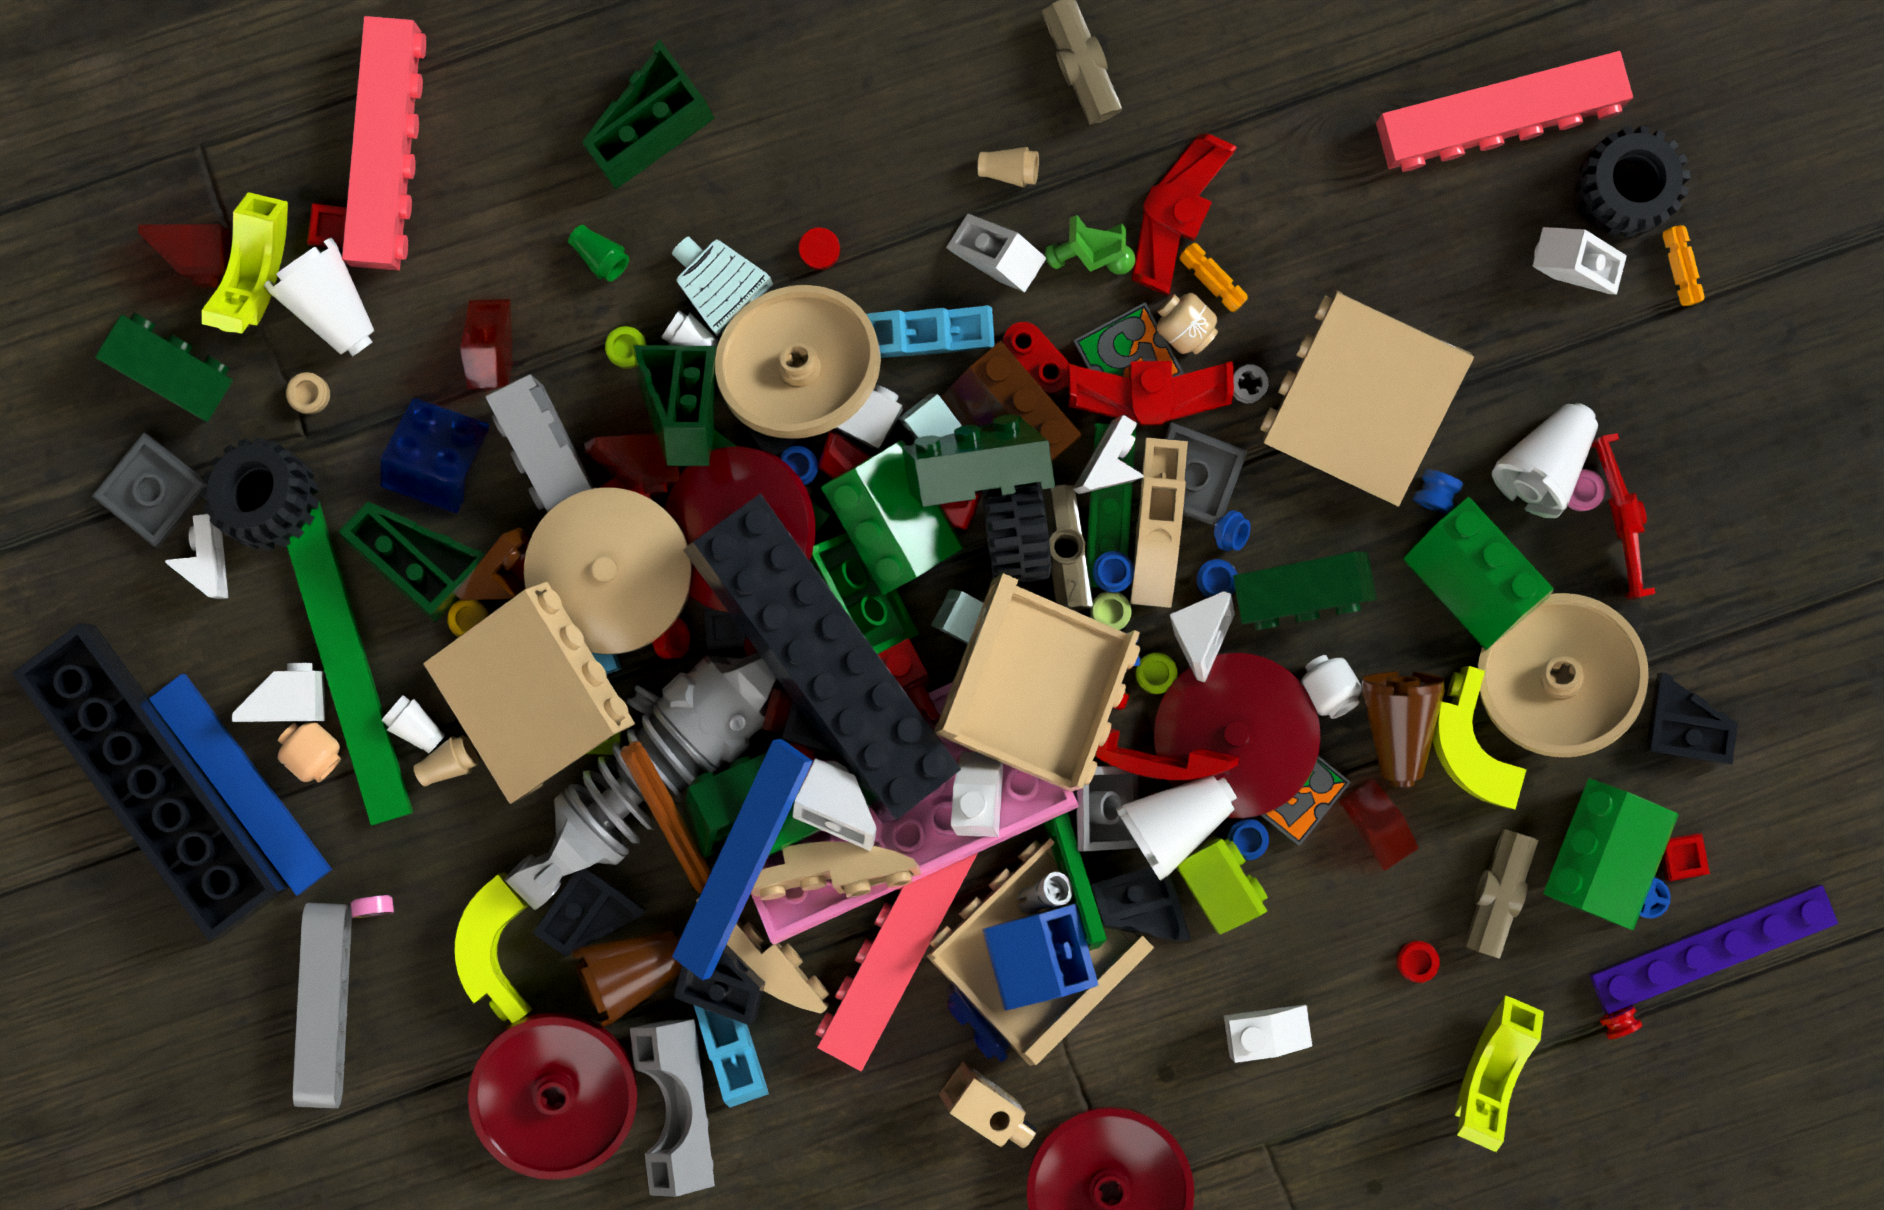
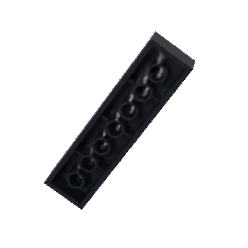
M761 493L683 549L838 763L845 766L849 773L855 775L865 800L882 823L899 819L961 770Z
M78 623L12 673L208 941L225 937L289 889L286 882L150 702L147 694L96 625Z

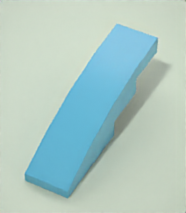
M988 305L952 310L936 308L910 312L895 310L866 314L874 327L881 358L991 349L995 346L992 307Z

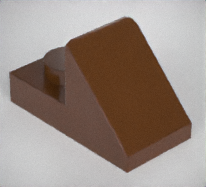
M520 527L502 534L455 595L461 600L512 599L526 587L525 583L512 570L524 559L526 553L522 550L531 538Z

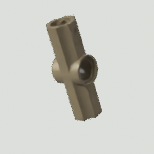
M1059 0L1052 3L1049 7L1042 10V15L1049 34L1058 50L1056 56L1062 74L1068 85H1073L1089 125L1108 120L1120 113L1122 106L1106 72L1108 66L1103 50L1095 36L1091 37L1076 0Z
M1058 485L1055 488L1042 489L1052 564L1051 576L1055 603L1078 612L1093 607L1085 558V541L1081 531L1076 492L1072 490L1074 485ZM1061 540H1069L1076 545L1077 554L1071 558H1062L1056 553L1054 546Z
M1506 829L1501 830L1490 867L1483 872L1476 889L1475 904L1477 907L1464 947L1500 959L1513 917L1515 918L1519 915L1525 902L1528 884L1525 880L1539 840Z

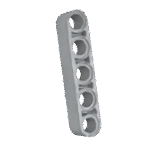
M306 903L303 910L293 1078V1103L295 1107L338 1109L341 1104L344 1081L352 913L349 904Z

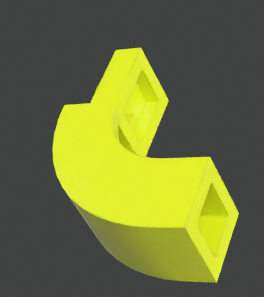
M248 192L233 211V239L230 259L221 284L202 309V324L219 328L225 332L241 334L249 324L258 325L272 296L264 287V284L268 280L272 281L274 285L276 284V274L279 272L287 229V201Z
M1471 666L1461 667L1460 673L1454 672L1449 683L1448 696L1452 697L1451 704L1443 701L1441 704L1433 736V744L1437 756L1447 774L1470 795L1490 804L1508 809H1516L1527 769L1492 758L1478 744L1473 732L1472 719L1485 670Z
M504 872L495 876L480 889L466 907L456 933L455 961L461 983L472 1002L475 1003L488 994L492 998L489 1005L494 1013L502 1021L505 1022L509 1019L511 1023H514L525 1017L533 1009L503 974L498 962L497 946L500 935L506 925L527 908L529 904L505 881L507 874Z
M1504 996L1486 1025L1467 1068L1455 1110V1115L1460 1117L1457 1136L1494 1152H1497L1504 1142L1507 1111L1511 1094L1525 1062L1541 1040L1544 1011L1509 996Z

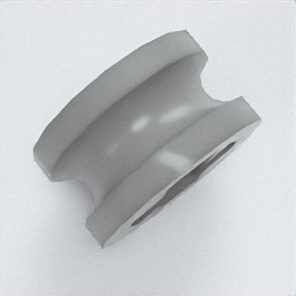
M1256 365L1240 367L1233 375V396L1242 403L1258 401L1268 389L1269 384L1266 372ZM1243 374H1250L1252 380H1259L1260 387L1257 386L1254 389L1256 394L1249 395L1247 389L1239 388L1238 381L1242 382L1244 380Z
M636 685L634 687L636 691L635 696L628 698L626 703L641 713L654 717L653 705L658 706L656 702L661 698Z

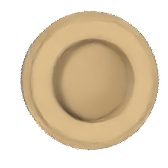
M305 372L294 376L290 380L286 389V397L293 409L302 414L313 415L321 412L327 406L330 400V389L324 379L316 374Z

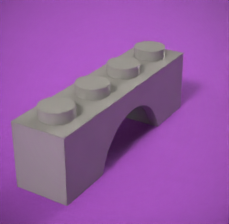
M695 1019L665 1020L630 1028L634 1069L646 1073L657 1082L663 1093L666 1105V1119L663 1131L654 1146L645 1153L649 1194L653 1196L677 1197L715 1186Z

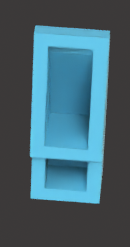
M694 1005L709 1059L713 1062L724 1102L729 1107H733L768 1095L769 1092L747 1024Z

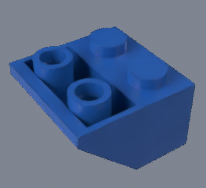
M1076 904L1055 907L982 929L1005 1011L1064 997L1099 986Z

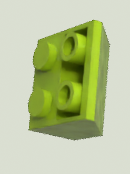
M1213 836L1201 843L1176 868L1214 930L1221 935L1266 913L1267 909L1262 902L1268 897L1255 877L1252 878L1250 874L1246 876L1242 871L1240 865L1245 863V859L1234 842H1230L1228 839L1224 841L1222 838Z

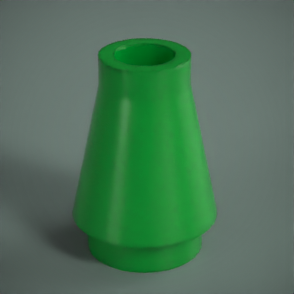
M583 224L575 228L569 236L568 244L578 252L598 279L604 278L608 282L614 281L626 269L629 263V256L625 254L623 246L590 230Z

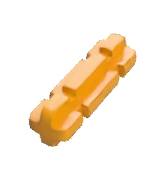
M1684 225L1668 228L1663 232L1665 247H1670L1671 252L1668 253V258L1675 285H1680V290L1677 291L1680 304L1682 306H1690L1700 303L1704 300L1705 296L1702 285L1697 284L1696 281L1700 277L1692 247H1687V241H1690L1687 228Z
M1197 243L1190 244L1181 253L1180 261L1189 270L1193 268L1196 271L1194 275L1216 297L1220 295L1223 298L1221 302L1231 312L1237 311L1247 301V294L1238 285L1234 287L1231 284L1233 280L1211 257L1209 259L1205 257L1206 252Z

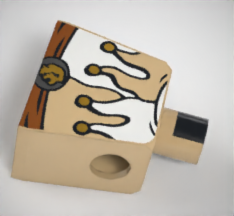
M964 1061L961 1062L939 1093L950 1114L1000 1147L1005 1145L1007 1140L1010 1139L1021 1148H1025L1036 1134L1037 1127L1024 1119L1026 1112L1019 1102Z

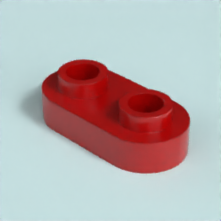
M1018 322L1007 329L1003 337V344L1047 395H1054L1063 391L1068 385L1067 366L1069 363L1040 329L1029 322ZM1021 335L1028 336L1031 340V345L1026 349L1019 348L1015 342L1017 337ZM1051 365L1057 368L1058 376L1055 379L1045 378L1043 369L1046 366Z

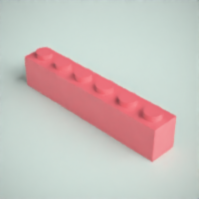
M364 16L342 260L351 267L400 271L401 260H406L408 237L403 235L404 219H410L412 211L411 195H407L408 179H413L415 175V156L410 154L412 139H417L419 132L418 114H414L415 98H421L423 89L422 75L418 74L419 58H424L426 53V36L421 33L414 20Z
M1617 51L1382 113L1376 122L1388 169L1401 166L1402 172L1423 167L1426 165V159L1440 156L1441 161H1449L1465 155L1464 149L1480 146L1481 151H1486L1505 144L1504 139L1519 135L1520 141L1544 134L1543 128L1558 125L1559 130H1566L1581 125L1583 123L1582 118L1597 114L1598 119L1603 120L1623 113L1622 108L1633 99V94L1621 52Z
M978 853L898 888L900 893L893 906L885 902L874 922L875 925L881 927L875 940L872 942L865 939L854 960L861 964L854 979L846 975L835 995V998L841 1001L836 1013L833 1016L826 1012L815 1033L822 1038L817 1048L862 1072L925 954L929 942L933 939Z

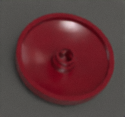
M736 446L711 451L710 466H688L679 476L668 496L664 510L678 524L688 545L761 493L809 561L813 553L816 532L815 516L807 489L796 472L787 463L769 452ZM692 563V582L689 595L709 608L728 612Z
M1227 653L1216 656L1205 683L1196 679L1191 667L1172 683L1157 711L1154 727V744L1157 756L1188 762L1189 753L1199 748L1239 757L1238 766L1213 776L1217 781L1224 777L1237 799L1231 802L1235 810L1227 818H1250L1269 813L1281 807L1301 790L1310 777L1317 761L1320 747V725L1316 708L1307 690L1291 672L1276 662L1261 656L1246 653ZM1196 779L1168 780L1172 787H1176Z
M567 1013L536 1014L520 1019L505 1027L483 1049L476 1062L469 1084L468 1107L470 1118L483 1146L506 1167L517 1173L538 1179L571 1178L598 1167L608 1160L622 1145L631 1129L636 1113L638 1097L637 1080L633 1065L623 1046L600 1025L586 1018Z
M1116 1106L1086 1109L1067 1117L1057 1124L1038 1146L1029 1167L1026 1186L1029 1210H1193L1195 1195L1194 1180L1189 1162L1173 1135L1153 1118L1133 1109Z

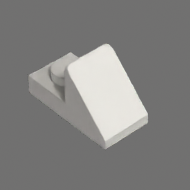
M1125 415L1111 421L1072 489L1073 491L1082 494L1133 482L1144 477V475L1117 459L1118 457L1124 458L1134 444L1135 437L1131 434L1137 425L1136 422Z
M208 514L193 516L194 526L189 528V542L191 549L196 551L197 557L165 560V563L208 597L227 599L228 590L222 532L209 521L211 516Z

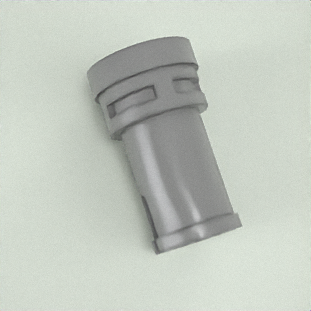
M1060 872L1050 873L1039 879L1035 885L1023 888L1018 892L1017 900L1027 898V901L1018 904V907L1026 914H1033L1042 908L1064 905L1072 897V885L1064 874Z

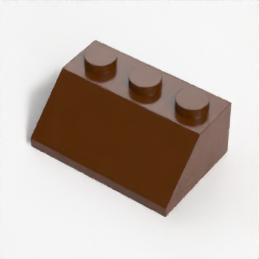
M1002 341L998 342L971 365L941 396V399L962 426H983L993 423L996 417L1012 414L1020 416L1049 441L1052 463L1078 442L1082 435Z

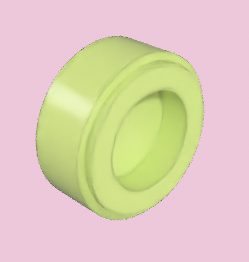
M1106 591L1099 594L1093 600V607L1090 608V618L1117 630H1121L1128 624L1131 617V605L1124 595L1119 592L1111 593Z

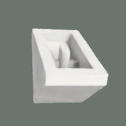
M1221 592L1170 614L1174 635L1196 679L1204 683L1235 615L1230 593Z

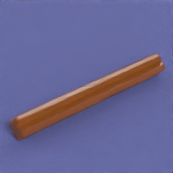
M632 741L629 746L622 748L621 756L690 883L697 893H702L711 870L646 749L640 742Z

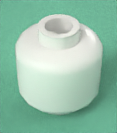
M1322 655L1305 666L1307 673L1302 678L1301 684L1307 690L1318 715H1329L1331 719H1335L1348 713L1359 704L1358 696L1362 691V687L1344 658L1328 659L1326 655Z

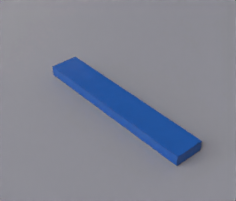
M186 674L179 675L149 698L150 702L296 896L302 894L333 870Z
M782 739L772 741L672 955L675 960L701 980L711 978L813 762Z

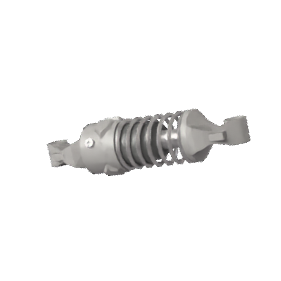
M759 653L743 658L706 655L687 674L680 672L662 689L663 697L656 702L658 706L653 705L655 716L643 715V727L640 730H627L628 746L632 741L640 742L646 749L670 796L677 802H684V796L681 792L689 785L691 786V782L704 771L706 773L717 771V768H720L724 763H733L750 747L749 739L769 721L768 695L776 677ZM613 743V753L616 761L609 757H598V766L602 775L592 770L583 771V779L587 789L578 784H571L554 799L556 836L549 852L534 857L532 854L528 855L505 878V881L534 910L546 903L561 885L559 881L562 876L585 869L595 863L617 865L626 857L625 855L629 854V847L615 827L632 843H640V837L623 820L630 812L647 829H654V822L638 807L643 800L645 802L646 800L621 756L622 748L627 745ZM607 765L618 772L620 777L617 780L613 777ZM592 779L601 784L602 786H604L607 790L601 794L599 790L596 788Z

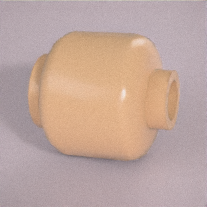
M309 721L300 727L293 723L278 739V742L282 744L278 752V760L302 782H309L314 779L318 783L321 782L334 770L341 760L337 755L340 749L339 743L315 721Z

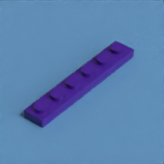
M1816 884L1592 972L1589 976L1604 1013L1610 1014L1837 925L1838 921L1823 885Z

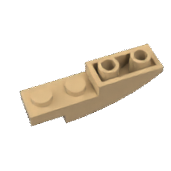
M1156 438L1145 439L1142 471L1144 477L1141 482L1139 517L1136 526L1133 561L1134 577L1131 584L1130 604L1172 607L1184 507L1188 441Z
M826 841L803 843L783 848L785 864L762 869L751 893L755 897L760 896L761 900H773L785 896V890L801 886L803 891L815 890L825 887L827 885L826 880L831 879L833 887L839 894L846 893V897H858L870 893V887L887 883L889 888L910 884L912 882L911 877L921 875L920 866L913 858L874 845L871 851L850 842Z
M738 920L727 945L766 982L764 991L799 1008L820 1014L823 1013L829 1006L825 998L830 994L815 975L808 979L798 967L803 961L797 952L788 943L783 947L780 943L772 944L764 951L760 946L764 939L750 922L743 926Z

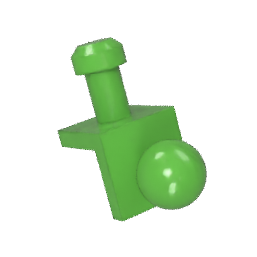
M1077 215L1070 218L1069 241L1059 246L1056 243L1049 245L1044 253L1046 262L1054 269L1063 267L1066 260L1075 256L1081 259L1090 272L1106 265L1110 272L1123 275L1131 271L1135 264V254L1130 247L1126 246V228L1123 224L1107 231L1087 228Z

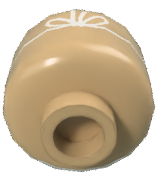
M1193 293L1185 294L1180 298L1173 294L1157 310L1161 315L1157 324L1158 333L1181 354L1191 351L1195 355L1209 345L1218 333L1215 329L1217 316Z

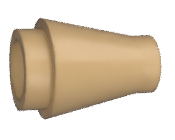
M1028 147L994 152H980L978 176L989 177L1023 188L1027 184H1036L1039 169V154L1037 151H1029Z
M462 735L458 738L451 736L425 759L415 764L414 773L418 781L426 787L435 782L471 773L472 767L478 765L479 759L473 744L466 736Z

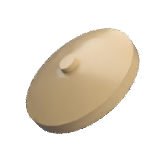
M788 286L770 291L754 299L732 318L717 346L715 374L719 389L727 406L745 425L757 432L777 438H806L825 433L840 426L856 414L865 404L879 376L881 363L880 347L870 319L862 308L847 296L820 286Z
M604 487L574 494L561 501L544 516L533 532L527 547L524 561V580L526 589L548 582L552 590L559 595L562 606L573 624L582 632L584 642L591 653L621 654L640 649L654 642L678 619L687 602L691 588L692 562L683 551L688 546L685 536L666 510L639 493L626 489Z
M1569 593L1551 594L1544 603L1491 648L1485 651L1482 647L1478 663V669L1485 670L1480 688V696L1492 722L1507 738L1517 745L1534 753L1551 757H1576L1590 754L1605 748L1619 739L1631 727L1642 709L1649 678L1648 662L1644 647L1629 622L1610 606L1598 600Z

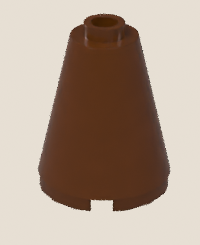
M1399 671L1365 675L1362 680L1361 689L1381 776L1384 779L1390 780L1391 786L1412 787L1415 785V780H1420L1424 777L1445 692L1444 678L1436 674L1412 671V676H1399Z
M672 930L578 947L571 950L572 958L576 960L581 958L582 963L575 965V968L592 1009L597 1008L599 1014L604 1013V1016L597 1018L602 1028L614 1023L680 974L682 964L675 960L672 955L682 935L675 937Z

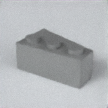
M529 374L485 396L494 412L492 418L502 437L507 436L514 449L510 454L521 474L526 472L533 484L528 490L539 510L545 508L549 512L566 498L582 491L595 489L544 386L537 379Z

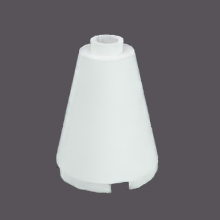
M329 238L324 241L328 247L327 250L321 253L316 247L312 248L276 274L281 280L278 284L274 285L272 281L268 280L264 287L338 353L343 354L348 350L354 356L373 343L368 336L374 332V328L348 269L342 260L340 251L334 240Z
M1580 403L1563 405L1497 461L1492 471V478L1496 486L1511 501H1514L1516 496L1527 502L1525 510L1544 518L1559 517L1569 504L1597 432L1598 423L1594 412L1589 407Z
M1208 776L1124 804L1117 808L1116 811L1159 880H1162L1235 810L1231 802L1237 799L1224 777L1217 781L1214 776Z

